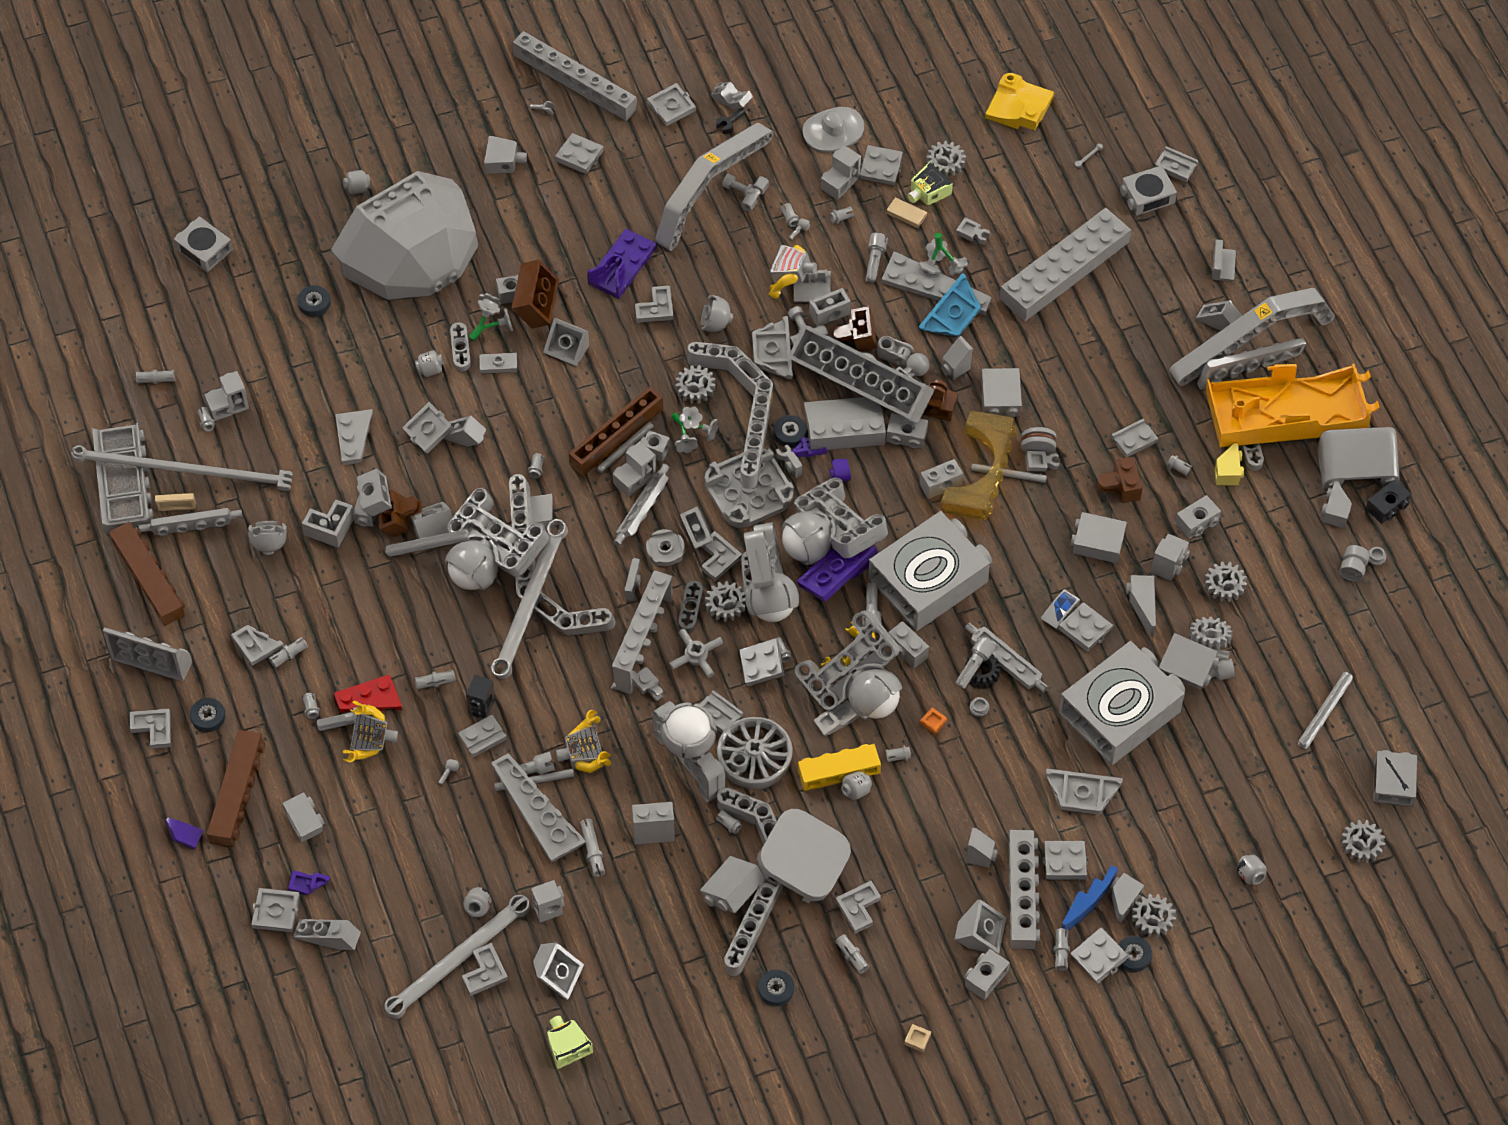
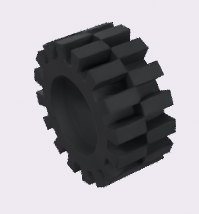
M991 654L988 660L982 661L980 664L988 667L989 673L981 675L975 672L969 685L973 683L972 687L975 688L976 685H979V689H982V686L985 685V689H987L989 684L993 686L997 682L1000 663H998L997 658L994 659L993 654ZM970 655L965 662V666L971 658Z

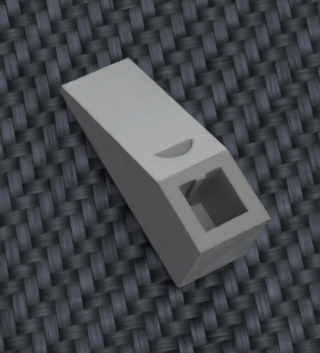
M299 919L293 938L338 950H355L361 932L348 920Z

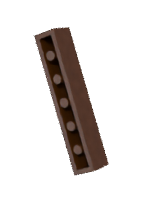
M649 386L569 453V465L583 477L663 410V397Z
M129 521L109 531L113 545L162 624L166 626L185 616L183 600L181 597H176L175 593L177 592L173 584H168L166 581L168 578L165 571L158 568L157 565L159 563L155 555H150L148 552L150 548L146 541H141V534L138 528H133Z
M238 730L207 832L208 840L211 844L233 847L234 841H237L239 838L240 829L238 828L239 824L244 821V807L250 801L249 790L255 784L254 773L260 767L259 756L265 750V742L261 733Z

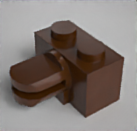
M869 306L852 309V319H849V324L837 326L834 329V336L837 341L843 344L855 341L859 352L877 348L874 318Z
M932 380L928 386L935 390L922 415L951 421L957 404L958 393L947 390V384L944 381Z
M1134 458L1116 459L1113 472L1099 475L1097 481L1098 490L1102 493L1116 491V494H1120L1122 503L1141 500L1143 487Z
M390 490L389 495L392 508L378 514L379 527L383 532L396 537L409 531L408 518L421 512L422 502L414 496L405 498L399 493Z

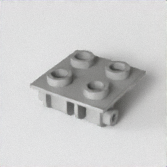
M825 269L818 270L815 274L807 273L802 283H794V302H809L830 293L831 271Z

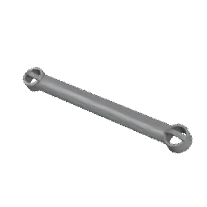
M560 519L552 520L547 526L549 541L541 550L500 655L492 663V672L499 679H506L512 673L511 664L559 544L568 533L566 524ZM559 524L557 534L553 535L551 533L552 528ZM504 663L501 674H497V666Z
M524 895L513 896L506 908L398 996L388 998L385 1002L386 1014L393 1019L402 1017L407 1007L473 954V950L482 947L517 917L527 915L530 910L528 898ZM522 902L527 904L524 910L516 911V908ZM401 1003L403 1005L401 1011L397 1013L391 1012L397 1004Z

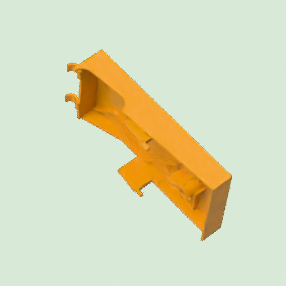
M1280 364L1267 367V370H1272L1271 377L1212 383L1207 379L1206 395L1219 446L1229 447L1234 443H1238L1239 446L1319 438L1323 432L1328 430L1369 428L1371 412L1377 411L1380 407L1378 401L1374 404H1368L1364 396L1361 382L1370 379L1369 371L1365 374H1359L1355 364H1352V366L1319 376L1295 379L1297 365Z

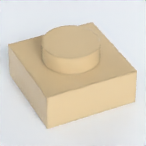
M912 1024L904 1045L924 1052L930 1039L931 1031Z

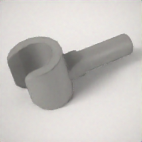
M547 101L541 105L531 104L530 108L545 110L549 115H553L554 112L551 109L556 108V106L551 101Z
M800 219L796 230L789 236V239L793 240L801 229L808 231L810 221Z
M452 759L447 761L444 774L438 782L440 785H443L450 771H458V761Z

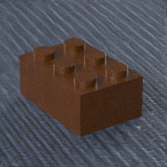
M539 259L521 264L511 308L532 329L550 325L559 279Z

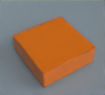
M931 708L920 720V724L933 734H936L947 722V717Z

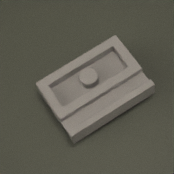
M1166 146L1164 152H1162L1155 163V167L1162 165L1167 175L1187 183L1195 167L1198 165V160Z
M1144 419L1113 433L1111 439L1116 442L1117 447L1125 458L1158 442L1157 436L1146 425Z
M714 690L700 703L701 706L705 707L712 714L716 729L721 733L729 725L743 717V712Z
M493 715L458 732L459 738L470 752L472 758L507 740L506 734H504Z

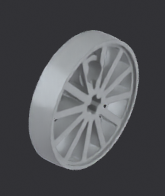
M747 717L732 723L724 730L718 741L717 757L724 768L725 776L731 782L747 789H762L774 785L787 773L792 760V743L786 731L774 721L762 717ZM756 727L754 739L750 738L746 728ZM760 728L770 730L763 739L759 740ZM740 730L745 741H741L733 734ZM775 734L781 738L779 741L767 744ZM728 740L739 748L725 747L724 745ZM784 746L787 750L786 753L772 752ZM722 754L731 755L729 760H724ZM770 759L783 760L785 763L783 766H779ZM737 761L744 762L741 765L735 764ZM751 764L749 779L740 777ZM756 764L764 779L754 780ZM763 764L774 770L776 773L772 776H769Z

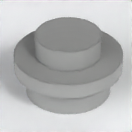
M1374 547L1369 550V563L1378 566L1385 562L1386 553L1382 548Z
M975 698L970 703V711L975 716H984L989 711V703L984 698Z

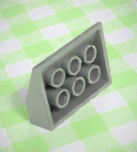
M867 397L804 402L810 450L822 449V447L831 450L885 445L886 430L880 404Z
M108 628L103 629L111 660L182 682L184 681L192 664L191 655L187 650L172 648L166 643L159 644L146 637H137L130 632L124 633Z

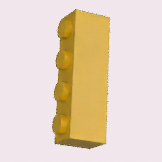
M864 744L855 749H843L833 754L825 753L820 757L805 758L798 762V774L804 791L842 783L845 776L857 771L871 776L880 774L881 763L875 744Z

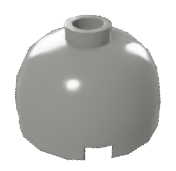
M709 295L707 300L710 302L708 305H704L700 325H704L701 330L719 332L726 327L727 323H731L733 313H730V306L725 299Z
M262 521L255 523L256 526L253 528L251 525L248 527L250 543L256 550L266 555L273 554L274 551L283 547L287 538V526L282 523V526H279L276 521Z

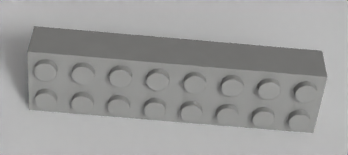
M1107 208L1103 209L1002 285L1000 300L1024 322L1127 245L1130 241L1131 229Z
M805 324L788 356L793 361L916 423L919 422L935 390Z

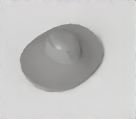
M836 107L822 111L810 117L803 125L804 140L808 146L819 152H835L843 145L850 147L857 143L864 133V121L861 115L849 107Z

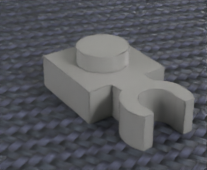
M966 217L956 230L957 235L971 242L975 238L983 245H985L986 239L982 236L989 238L991 233L987 229L981 230L980 224Z
M1027 451L1025 454L1027 471H1046L1047 467L1056 470L1060 465L1052 461L1057 460L1058 454L1046 456L1045 451Z

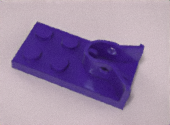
M625 229L600 264L588 270V284L619 299L656 250L657 243Z
M870 546L851 558H843L832 548L797 580L798 586L825 602L849 579L859 576L864 570L868 569L869 559L878 554L876 547Z

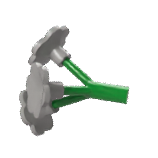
M936 233L934 235L935 239L926 246L929 260L928 262H919L920 269L930 274H940L939 267L935 265V262L941 261L943 257L947 256L952 264L948 269L950 271L949 274L953 276L961 273L963 268L968 265L967 259L965 257L961 259L952 257L946 248L947 243L942 241V234Z
M480 294L478 305L480 310L483 311L482 318L469 337L475 341L484 329L497 325H507L513 331L507 309H504V318L484 325L489 315L500 312L498 307L501 306L499 298L491 294Z
M684 407L681 415L677 413L671 415V419L680 424L682 431L681 440L675 442L677 452L689 453L692 449L698 447L697 439L694 437L689 438L685 429H702L703 432H707L708 442L714 440L718 430L717 419H714L710 426L706 424L700 425L699 422L702 420V415L698 413V408Z

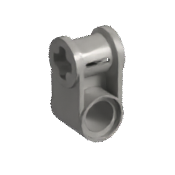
M883 336L878 341V357L900 367L906 366L909 356L914 352V348L910 344L890 336Z

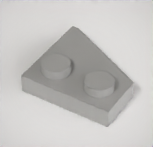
M249 625L231 634L232 639L252 666L284 647L282 641L279 640L277 642L269 638V635L258 632Z

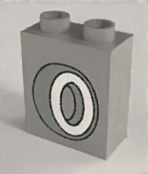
M940 511L869 559L868 580L871 583L877 584L880 593L918 631L988 583L992 558L984 546L980 544L974 546L967 539V531L958 519L954 518L950 521Z
M1129 641L1061 694L1058 713L1111 765H1114L1181 712L1185 687L1174 674L1166 676L1157 667L1158 661L1149 649L1144 647L1140 650L1132 641Z

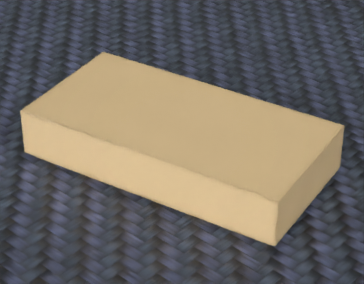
M896 197L886 214L916 228H919L927 216L926 211Z
M194 493L155 495L158 511L196 509Z

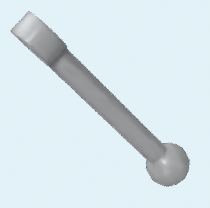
M1097 144L1094 150L1080 161L1075 162V167L1081 168L1083 162L1098 150L1103 149V145Z

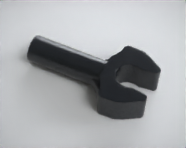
M740 108L729 118L720 116L716 122V129L726 125L723 128V134L731 133L733 131L732 124L746 113L745 110Z

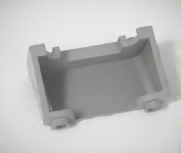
M1394 428L1328 430L1321 434L1317 455L1323 489H1332L1334 482L1339 483L1341 486L1344 480L1380 478L1381 483L1385 486L1394 479L1399 482L1397 435Z

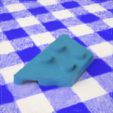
M964 273L960 275L920 324V330L959 337L979 313L981 306Z

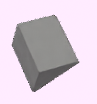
M554 318L543 353L577 366L589 347L588 331Z

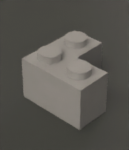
M845 145L833 153L832 168L825 172L820 179L821 190L837 200L860 178L861 155Z
M237 371L219 377L222 388L211 390L204 394L206 405L214 421L249 409L245 387Z
M640 441L636 445L630 446L626 452V463L623 466L617 467L613 472V484L626 496L630 497L645 485L652 475L656 474V455Z
M335 500L328 514L309 509L302 522L304 536L339 548L354 520L353 506Z
M1167 534L1165 539L1162 538L1154 553L1151 573L1172 581L1175 575L1178 576L1180 574L1181 564L1187 560L1190 554L1188 550L1189 542L1171 534Z

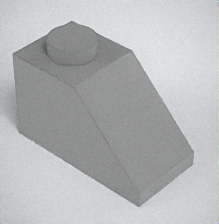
M1231 301L1203 305L1196 319L1222 331L1242 315Z
M962 336L954 342L942 359L943 372L953 380L971 369L973 348Z
M467 416L449 421L454 429L443 438L466 447L478 445L484 438L483 435L486 428L472 416Z
M698 507L680 514L695 549L713 541Z
M972 828L966 863L990 868L991 861L995 862L997 850L994 849L995 841L977 828Z
M1125 873L1120 878L1116 877L1111 885V888H1113L1111 898L1117 922L1120 924L1131 911L1135 902L1141 897L1144 889L1142 883Z

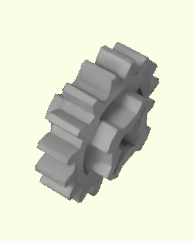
M944 141L942 145L940 142H937V147L932 145L931 150H928L926 162H931L946 177L950 173L952 176H955V171L960 173L961 168H964L966 156L964 155V150H960V145L955 147L954 142H951L950 145L947 144V141Z
M691 365L690 370L684 368V373L679 372L678 378H676L675 386L678 396H683L684 401L690 399V403L697 400L699 404L701 399L707 401V396L712 397L713 391H715L713 373H708V368L701 370L700 365L697 369H694L693 365Z
M1221 562L1220 566L1214 564L1213 569L1209 568L1205 576V587L1208 588V594L1214 593L1213 598L1220 597L1221 602L1224 598H1227V601L1230 602L1231 597L1237 600L1238 596H1242L1246 589L1247 576H1243L1244 570L1238 571V565L1232 567L1231 562L1228 565Z
M726 581L725 585H722L718 582V587L712 585L711 591H707V597H705L706 610L710 611V616L716 615V620L722 617L724 622L727 621V618L734 621L735 615L741 617V612H745L746 593L742 592L741 586L736 588V583L729 585L728 581Z
M1210 616L1209 619L1202 617V620L1196 619L1195 623L1192 622L1189 636H1191L1190 640L1211 649L1215 647L1219 650L1220 646L1225 648L1226 644H1230L1232 631L1230 630L1231 626H1226V621L1220 622V618L1213 620Z
M1358 820L1357 825L1351 822L1349 827H1345L1344 833L1341 836V840H1343L1341 847H1346L1344 853H1350V859L1357 857V862L1359 863L1361 859H1364L1366 863H1368L1369 858L1375 861L1377 855L1380 856L1383 851L1382 849L1385 847V836L1381 835L1382 829L1376 830V824L1374 823L1370 826L1368 820H1366L1365 824Z
M1149 894L1148 899L1142 896L1140 902H1135V908L1132 910V922H1136V929L1141 928V934L1146 931L1148 932V937H1151L1152 933H1155V936L1158 938L1160 932L1166 935L1168 930H1172L1176 917H1174L1176 910L1172 909V903H1166V897L1161 900L1159 894L1156 895V898ZM1142 909H1143V910H1144V912H1143L1144 914H1143V916L1141 917L1140 912H1141ZM1165 915H1167V920H1166V922H1164V916H1165Z

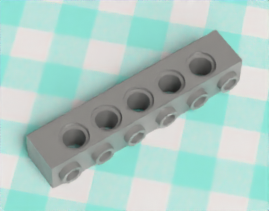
M1010 830L1008 839L1010 948L1035 949L1036 942L1040 941V929H1036V923H1039V911H1036V905H1039V893L1035 892V886L1039 884V875L1035 874V868H1038V856H1034V850L1038 849V838H1034V830ZM1026 851L1028 854L1023 855L1019 852ZM1020 869H1026L1028 872L1023 873ZM1026 887L1028 891H1022L1020 888ZM1025 905L1029 907V909L1024 910L1020 906ZM1021 924H1027L1029 927L1023 928Z

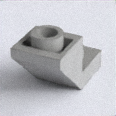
M720 82L714 87L715 90L711 94L712 98L731 109L743 108L753 97L750 91L738 92L731 82Z

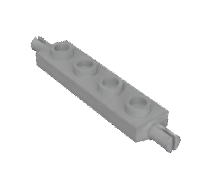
M663 464L659 472L652 475L616 531L618 536L613 541L615 545L621 546L627 536H633L637 532L639 524L646 518L648 510L655 504L659 493L664 490L665 484L669 479L666 476L667 471L670 469L667 464Z
M228 508L151 519L150 523L138 526L140 533L151 531L154 536H163L175 532L183 533L195 529L203 530L209 527H223L229 525L231 519L240 518L243 515L241 509L230 511Z
M970 622L965 626V629L973 635L971 638L973 645H975L979 637H985L996 645L992 653L994 659L997 658L1000 667L1027 689L1036 686L1043 693L1047 691L1049 686L1041 681L1042 673L986 627L977 629Z

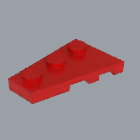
M390 674L334 693L340 713L351 712L350 709L353 710V708L357 707V705L352 703L353 701L365 705L369 704L376 707L379 711H385V709L403 710Z

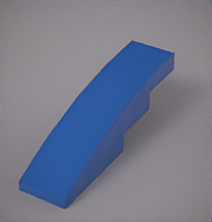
M1111 865L1103 881L1095 878L1087 894L1081 891L1078 892L1061 928L1069 931L1099 904L1117 877L1118 868Z

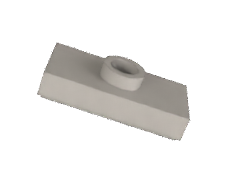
M517 353L480 355V374L517 372Z
M637 558L632 559L625 586V599L627 601L633 600L635 588L640 586L641 575H639L640 559Z

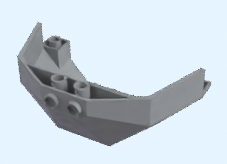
M417 171L356 206L331 248V252L341 262L345 278L390 300L430 296L450 283H454L462 276L478 247V242L463 192L452 179Z

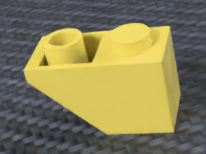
M1234 443L1217 459L1215 465L1216 486L1239 485L1240 478H1243L1244 469L1240 467L1242 451L1238 450V443Z

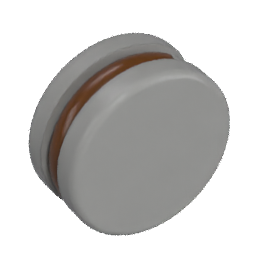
M1033 427L1022 432L1021 449L1025 453L1027 451H1045V454L1048 455L1056 450V433L1053 430L1044 427Z

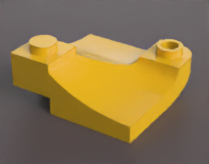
M1006 73L999 82L998 89L985 114V118L1015 129H1019L1022 126L1035 131L1054 97V92L1029 84L1022 79V76Z

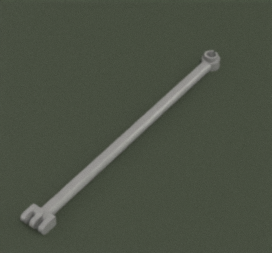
M81 445L73 447L71 457L75 462L93 460L277 484V490L290 491L291 478L293 476L291 471L280 470L279 475L89 451Z

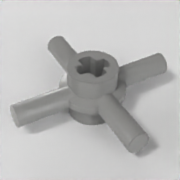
M681 629L678 634L687 647L685 655L669 663L671 669L673 670L689 662L695 666L700 665L708 678L712 677L714 672L706 661L708 651L722 645V638L718 637L704 645L700 641H693L687 631Z

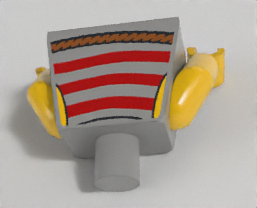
M781 245L770 271L775 284L770 285L769 289L771 291L768 295L773 299L780 296L781 290L785 286L802 283L807 273L815 274L817 271V264L810 262L807 252L799 245H795L793 248Z

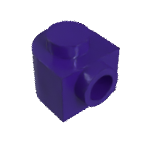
M847 458L833 460L831 462L832 469H829L830 478H839L842 482L851 480Z

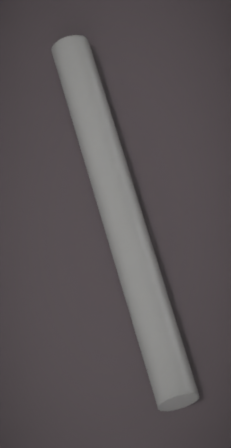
M651 422L646 423L596 468L597 472L603 473L630 446L634 445L654 427Z
M972 464L971 471L1041 483H1046L1047 478L1045 475Z
M573 769L531 776L529 778L537 784L574 777ZM502 782L494 783L496 791L505 790Z

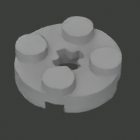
M667 529L659 530L652 534V537L646 543V552L648 558L655 566H671L682 561L685 550L684 541L679 534L676 535L673 531ZM663 545L670 547L667 551L661 550Z

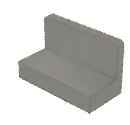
M1223 240L1215 241L1212 280L1233 282L1236 251L1223 249Z

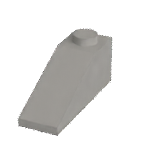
M1131 575L1130 583H1126V594H1129L1130 603L1149 635L1154 636L1156 628L1154 576Z

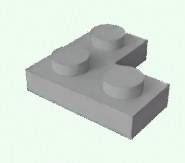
M670 286L652 287L653 302L635 304L637 323L673 320Z
M714 531L711 534L713 541L701 546L712 555L701 566V570L716 581L741 559L742 554Z
M170 709L130 712L131 733L150 731L151 749L171 747Z
M872 881L836 897V903L855 934L873 925V921L865 908L880 901L881 896Z
M492 943L473 950V955L480 968L462 975L470 996L508 980V976Z

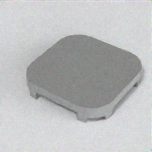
M763 448L758 482L753 488H745L740 483L744 453L718 464L714 461L709 465L705 473V487L722 517L729 525L736 528L749 527L785 511L792 504L794 490L792 482L789 483L774 459V453L770 449L766 450Z
M790 809L785 811L776 821L762 849L758 853L756 861H758V866L765 879H768V877L773 878L803 896L802 901L809 903L810 901L824 900L829 894L849 859L851 849L847 838L839 831L805 811Z

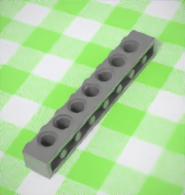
M523 31L513 41L515 57L621 119L627 121L637 111L636 96Z

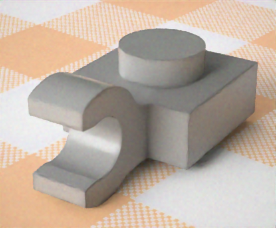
M785 445V453H781L779 449H776V456L780 460L786 461L785 467L787 471L792 473L795 478L802 476V464L794 452H791L790 447Z
M647 667L632 677V683L643 695L649 692L655 701L663 697L661 695L663 690L658 686L659 680Z

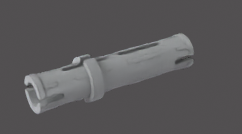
M586 819V826L585 821L582 820L580 826L588 851L587 859L591 863L593 876L600 877L598 869L601 876L606 873L602 862L603 854L599 850L592 819Z

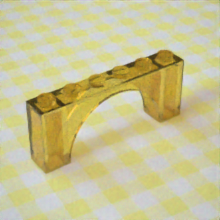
M970 410L966 423L967 436L985 443L993 452L995 460L988 474L976 483L963 487H946L941 501L943 513L987 521L988 515L992 514L994 503L992 502L998 495V482H1002V469L1007 466V453L1012 450L1013 442L1011 440L1017 434V426H1015L1014 418Z

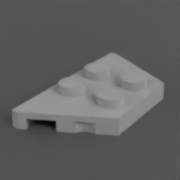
M785 316L780 322L770 323L764 328H759L752 332L754 364L759 369L792 379V362L788 358L791 352L788 316Z
M1046 769V777L1060 810L1100 815L1122 785L1123 778Z

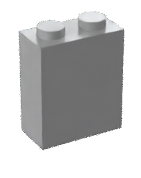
M1019 368L982 369L983 416H1021L1022 402Z
M1082 512L1081 518L1076 519L1074 530H1077V534H1073L1070 545L1074 546L1073 554L1118 563L1127 522Z
M1174 633L1159 669L1165 675L1174 674L1181 682L1202 691L1203 686L1207 687L1212 676L1209 675L1211 668H1216L1220 658H1217L1218 651Z
M672 802L632 805L635 844L675 841Z
M730 856L700 891L704 896V901L709 906L714 905L723 911L736 913L765 880V877L757 865Z

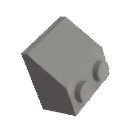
M444 502L422 508L420 513L409 517L417 539L450 533L448 523L453 516L450 508Z

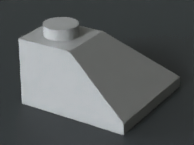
M979 899L958 921L955 940L969 949L988 952L991 949L999 954L1007 917Z
M558 943L541 944L533 961L538 979L565 1000L569 999L584 964Z

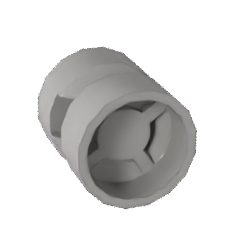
M1357 545L1348 546L1340 567V575L1350 581H1361L1369 561V551Z

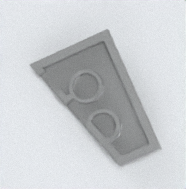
M373 409L335 414L342 465L361 463L367 434L370 429V421L373 416Z

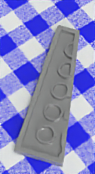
M893 252L882 277V284L940 301L956 282V280L944 274H930L927 271H923L920 269L918 262ZM972 288L981 306L979 314L986 315L991 303V297Z
M1303 338L1291 339L1288 342L1275 343L1272 346L1259 347L1256 350L1243 351L1240 354L1227 355L1216 360L1211 359L1206 362L1197 385L1201 390L1206 388L1207 379H1209L1210 383L1221 382V379L1226 377L1236 378L1243 371L1247 373L1253 372L1260 365L1267 367L1302 354L1306 342Z
M509 753L491 762L492 768L551 863L585 845L583 837L564 819L561 812L550 803L546 795H543L537 788V785L526 775L525 771Z

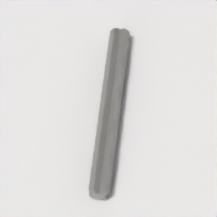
M465 529L387 545L385 553L388 556H395L468 541L470 533Z
M1348 672L1342 674L1298 742L1299 747L1303 749L1308 748L1351 683L1352 674Z

